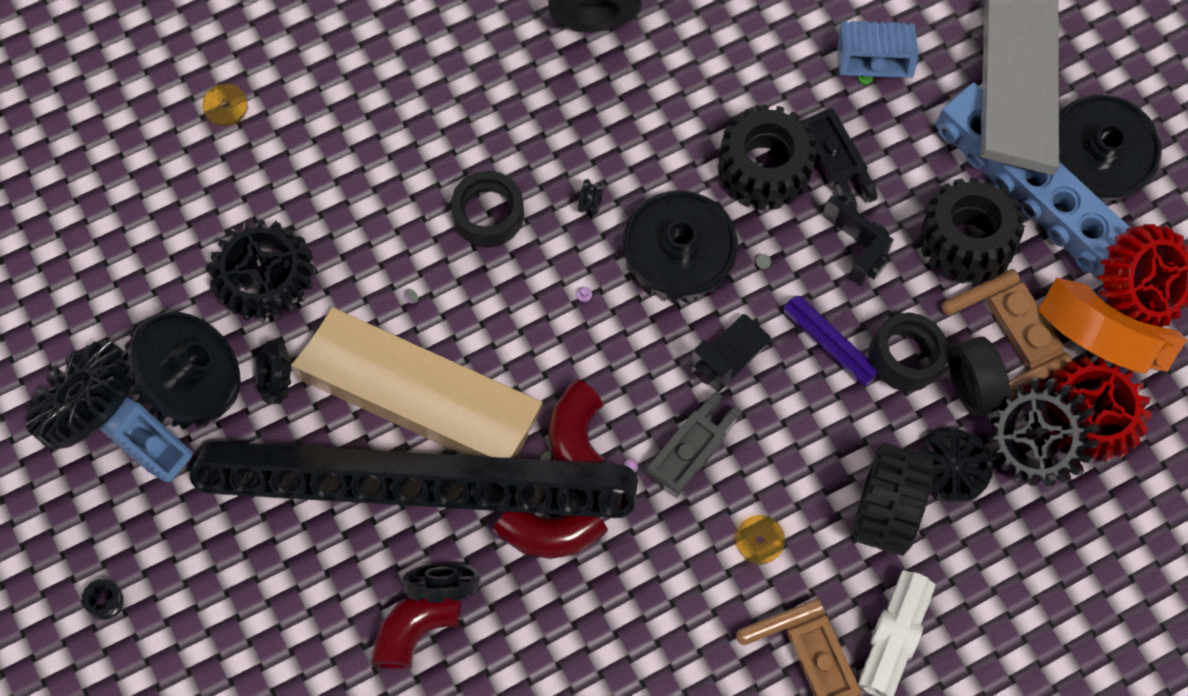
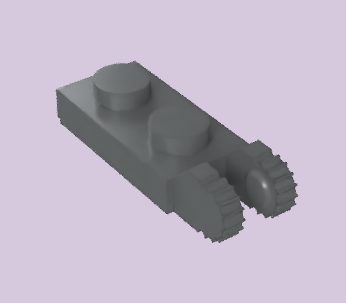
M714 392L698 412L695 410L645 470V474L675 498L682 493L726 439L727 433L743 413V411L735 406L727 412L718 426L709 421V416L718 409L723 398L718 392Z

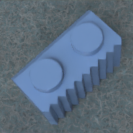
M846 20L841 22L837 44L839 75L914 78L919 55L916 30L913 23L907 25L905 22L902 24L898 22H888L887 24L881 22L878 24L874 21L870 24L868 21L864 23L861 21L854 22L853 20L849 23Z
M127 397L114 415L100 428L101 432L113 440L125 453L129 454V457L135 459V462L139 463L147 472L164 482H171L193 456V452L144 407Z

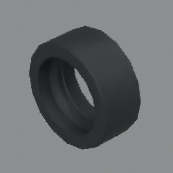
M490 170L474 172L462 179L454 189L451 199L454 226L460 236L469 243L486 248L501 246L513 239L521 229L524 218L522 193L514 180L505 174ZM490 191L500 193L507 198L510 204L509 216L505 221L496 226H478L470 222L466 216L465 207L471 197L479 193Z
M911 312L898 313L886 319L870 342L868 357L871 365L876 369L880 380L894 389L906 392L917 391L930 385L941 373L948 362L949 346L945 334L936 323L927 317ZM892 335H905L918 341L927 352L929 358L928 366L925 369L916 370L899 363L890 353L887 343Z
M976 337L952 345L948 356L950 376L956 393L965 409L971 415L979 417L994 412V407L1007 406L1008 404L1004 396H1010L1011 393L1009 378L1000 354L992 342L986 337Z

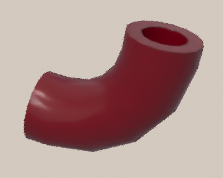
M576 379L567 387L552 410L548 436L553 458L555 461L604 464L605 459L593 448L588 436L590 422L604 407V404L592 387L581 379Z
M505 512L494 525L493 531L503 541L523 554L555 559L578 554L602 538L608 532V528L600 517L564 515L550 519L540 517L535 513Z
M407 597L398 602L380 624L372 650L371 665L393 670L411 669L413 667L416 645L424 634L435 628H459L462 600L451 601L450 598H444V602L430 603L427 602V598H424L422 601H416Z

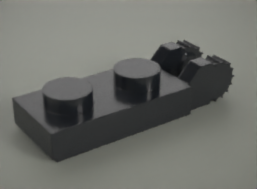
M830 108L799 121V123L806 121L810 126L808 134H814L816 143L814 148H817L816 161L832 189L835 188L837 198L840 201L845 200L857 208L856 198L847 183L856 179L858 189L863 198H865V201L871 203L877 200L878 192L867 173L868 167L835 110Z

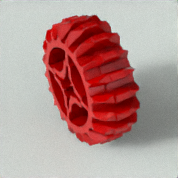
M1155 224L1126 228L1125 233L1115 235V245L1105 247L1109 255L1108 259L1099 261L1104 266V274L1096 277L1104 282V287L1098 293L1103 297H1107L1105 303L1132 319L1159 327L1169 326L1171 320L1181 318L1180 309L1188 307V245L1183 243L1184 236L1173 233V229L1166 226H1156Z
M1086 356L1081 358L1078 364L1073 360L1068 362L1064 366V370L1058 369L1052 375V378L1058 379L1059 391L1066 384L1073 386L1093 384L1099 386L1097 390L1093 391L1084 388L1080 390L1073 388L1070 398L1073 399L1077 395L1084 394L1087 399L1080 405L1082 410L1092 408L1099 398L1096 406L1099 409L1096 413L1098 415L1093 420V416L1087 417L1088 424L1098 423L1101 428L1107 430L1113 428L1119 431V433L1113 435L1089 433V437L1096 438L1100 443L1096 448L1085 449L1092 453L1094 460L1099 455L1104 463L1109 462L1113 455L1117 458L1124 457L1128 453V449H1135L1140 444L1139 437H1143L1149 428L1145 423L1151 419L1152 412L1144 408L1150 403L1151 397L1139 395V392L1144 388V383L1133 384L1130 379L1133 377L1132 370L1123 374L1119 371L1120 366L1114 363L1107 367L1105 359L1098 357L1093 364L1089 357ZM1047 401V406L1052 407L1053 415L1057 420L1063 423L1070 422L1062 409ZM1048 429V430H1047V432H1048L1047 436H1050V435H1052V434L1058 433V432H1060V431H1058V430H1056V431H1049V429ZM1073 436L1061 438L1057 444L1058 448H1063L1067 444L1071 446Z

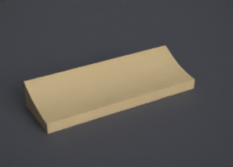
M331 307L313 338L291 364L297 379L465 456L517 458L543 408V402L333 307Z

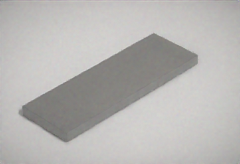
M985 0L980 158L1054 175L1059 168L1058 0Z

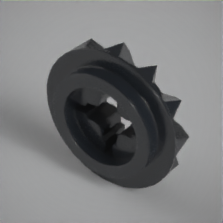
M268 341L260 351L256 362L257 388L263 400L269 405L281 404L283 399L287 398L289 394L288 386L292 383L290 379V373L293 370L290 368L291 356L287 353L285 344L278 341Z

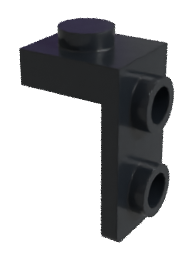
M831 196L826 202L823 217L866 247V250L855 261L848 278L861 287L869 277L875 280L888 264L885 258L890 251L894 239L889 236V233L883 226L875 222L871 223L858 214L857 209L851 203L845 200L840 201L835 196Z
M742 314L711 345L703 340L693 350L690 367L700 381L710 385L719 393L770 343L771 336L748 315Z

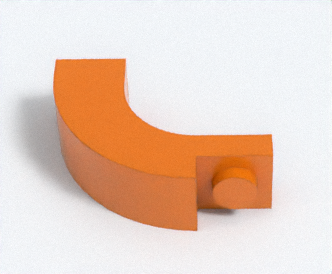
M1056 277L1038 309L1057 330L1081 347L1111 363L1146 374L1149 368L1168 372L1187 341L1179 331L1146 324L1120 313L1105 303L1087 284Z

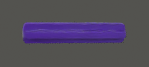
M794 296L786 303L783 308L784 313L862 385L870 384L877 377V371L871 365L870 360L801 296Z

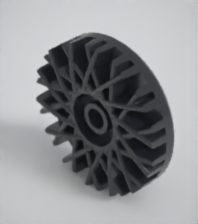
M1093 94L1072 101L1060 111L1059 162L1104 204H1107L1110 200H1115V204L1120 203L1122 200L1124 202L1128 201L1134 194L1138 195L1155 176L1162 156L1160 136L1150 117L1137 105L1118 96Z
M685 190L663 192L644 201L630 216L623 236V258L625 257L627 271L630 270L631 279L636 278L642 290L647 288L649 296H652V293L655 292L661 295L662 301H666L670 297L673 304L680 298H686V303H690L693 297L700 301L703 294L709 292L712 295L715 292V288L720 289L723 281L730 277L738 251L737 232L727 212L707 196Z
M162 312L149 317L129 336L131 338L124 345L126 350L121 354V357L128 358V361L122 366V370L127 372L123 380H134L136 385L130 391L131 395H140L136 401L139 404L147 400L153 406L149 413L153 415L157 412V420L159 422H162L167 417H171L174 419L172 427L180 425L181 429L184 430L190 425L195 424L196 429L201 426L206 427L214 420H217L235 403L241 384L237 358L223 335L206 321L183 312Z
M104 340L102 345L94 341L90 346H86L83 355L74 351L71 358H66L68 365L65 374L54 367L53 376L46 378L53 387L46 390L37 388L36 391L39 394L32 398L36 405L26 408L28 414L25 416V419L28 422L24 426L28 429L27 431L49 449H64L80 443L100 429L121 406L133 383V379L123 380L127 372L122 370V366L128 361V358L121 357L124 351L110 340Z

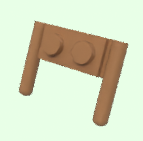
M1010 269L996 276L995 279L985 281L941 304L943 313L952 315L985 298L987 299V305L1026 368H1030V370L1009 380L1010 390L1016 393L1017 383L1025 381L1030 386L1032 379L1039 377L1044 381L1052 377L1058 369L1064 370V366L1072 361L1070 355L1064 352V346L1048 320L1039 312V306L1024 283L1020 282L1019 275L1015 269Z
M818 598L737 631V641L741 645H747L786 629L787 636L814 696H861V690Z

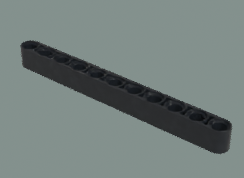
M222 441L206 444L189 474L191 484L197 490L208 494L604 518H623L629 515L634 510L638 478L634 470L620 464ZM531 485H537V486H540L541 488H536V487H533V486H531ZM573 487H577L582 490H575L573 489ZM613 490H621L623 492L618 493L614 492Z

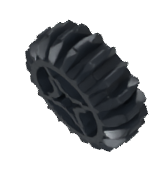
M262 219L259 220L257 228H251L249 223L244 222V231L239 234L236 230L230 228L231 240L219 239L218 246L221 251L211 252V259L214 265L208 267V273L213 278L210 281V286L213 292L217 293L216 298L218 302L223 306L227 305L228 311L233 315L241 311L243 319L247 321L255 313L258 320L262 323L265 322L268 313H272L275 319L280 320L281 313L279 310L283 308L294 313L293 301L305 302L306 296L303 290L312 289L313 282L309 277L315 275V267L310 263L313 255L311 250L306 248L305 239L301 236L296 237L294 229L290 226L282 231L281 224L276 220L269 228H267L265 221ZM270 248L279 251L268 253L263 251L262 249ZM247 255V258L242 263L238 264V262L244 256ZM258 260H261L263 267L267 270L264 272L265 282H263L261 275L257 272L260 270ZM284 277H287L286 280L279 287L276 288V285L279 282V280ZM243 287L245 290L259 289L263 293L251 294L241 291L239 289Z
M1040 377L1032 379L1030 386L1025 381L1016 384L1017 393L1010 390V396H1004L1008 405L994 407L1001 417H992L988 423L998 428V432L989 434L987 439L992 442L999 441L1000 447L994 449L992 455L995 457L1005 455L1007 459L1002 462L1001 469L1007 470L1015 466L1014 479L1021 480L1028 473V483L1030 486L1038 485L1041 478L1047 488L1055 485L1056 478L1062 484L1071 481L1070 472L1076 476L1084 472L1081 462L1091 463L1094 460L1092 453L1085 448H1096L1099 446V440L1089 437V433L1100 430V425L1098 423L1088 424L1087 417L1093 416L1096 411L1093 407L1082 410L1080 405L1087 399L1084 394L1077 395L1073 399L1070 398L1073 393V385L1066 384L1059 391L1058 379L1055 378L1049 379L1046 385H1044ZM1032 401L1033 410L1029 411L1028 424L1025 427L1015 429L1019 412L1027 403ZM1047 401L1062 409L1070 422L1063 423L1057 420L1053 415L1052 407L1047 406ZM1039 427L1049 429V431H1060L1047 438L1043 435L1027 434L1037 430ZM1067 436H1073L1068 454L1061 462L1055 464L1054 454L1058 453L1057 444L1059 440ZM1018 442L1030 445L1035 458L1039 459V462L1029 458L1021 450Z

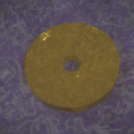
M221 84L213 87L206 93L202 107L205 116L211 123L218 126H231L245 117L248 110V100L245 93L239 87L232 84ZM223 103H229L228 107H221Z
M757 515L746 519L740 525L736 534V546L739 553L747 561L754 564L773 562L780 556L785 545V535L782 527L774 519L767 516ZM756 537H764L765 542L763 544L757 543Z

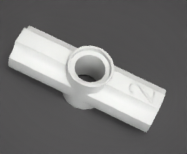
M904 570L900 573L887 610H883L870 641V644L873 646L859 677L858 686L865 693L872 696H894L906 662L911 660L923 632L924 626L921 623L936 585L928 577Z

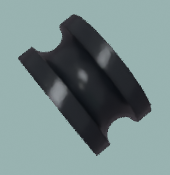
M590 179L584 180L579 197L578 212L583 213L585 210H590L592 215L597 216L603 196V182L593 185Z
M98 579L91 582L84 589L82 604L84 609L93 617L100 620H108L115 617L122 610L124 596L122 591L113 582L106 579ZM103 590L110 596L113 594V598L106 601V608L104 609L97 604L93 605V602L100 598V591Z

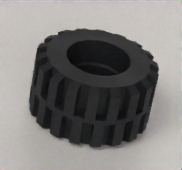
M548 0L552 20L565 29H572V31L597 32L623 26L624 23L633 20L635 15L641 11L642 0Z
M760 105L759 111H755L753 107L745 109L743 117L737 114L732 119L731 126L727 125L721 141L718 174H722L721 183L723 187H730L729 195L733 199L739 196L743 198L742 205L749 207L751 203L758 204L757 210H765L766 205H772L773 210L780 209L783 201L790 205L796 200L797 194L801 196L806 190L817 156V148H814L816 139L814 134H808L810 126L806 121L798 122L799 115L792 111L788 115L784 113V107L776 106V110H769V105ZM757 148H770L780 153L787 163L776 168H765L755 164L748 157L747 153Z
M961 178L954 180L953 186L948 183L940 188L939 193L935 192L932 196L921 227L919 243L923 244L921 249L923 256L930 257L928 264L933 269L939 267L942 270L940 275L947 279L952 275L957 277L955 282L963 284L965 279H971L972 284H980L983 277L987 281H991L996 278L998 272L1003 274L1007 270L1018 248L1025 225L1022 224L1024 221L1023 211L1017 210L1019 202L1016 198L1009 199V191L1004 187L999 190L994 187L995 183L989 180L984 184L979 182V178H970L969 182H964ZM955 225H974L983 230L988 237H969L961 233Z
M883 443L877 449L863 487L854 520L853 537L855 542L900 556H904L910 550L918 533L933 482L934 462L932 457L887 443Z

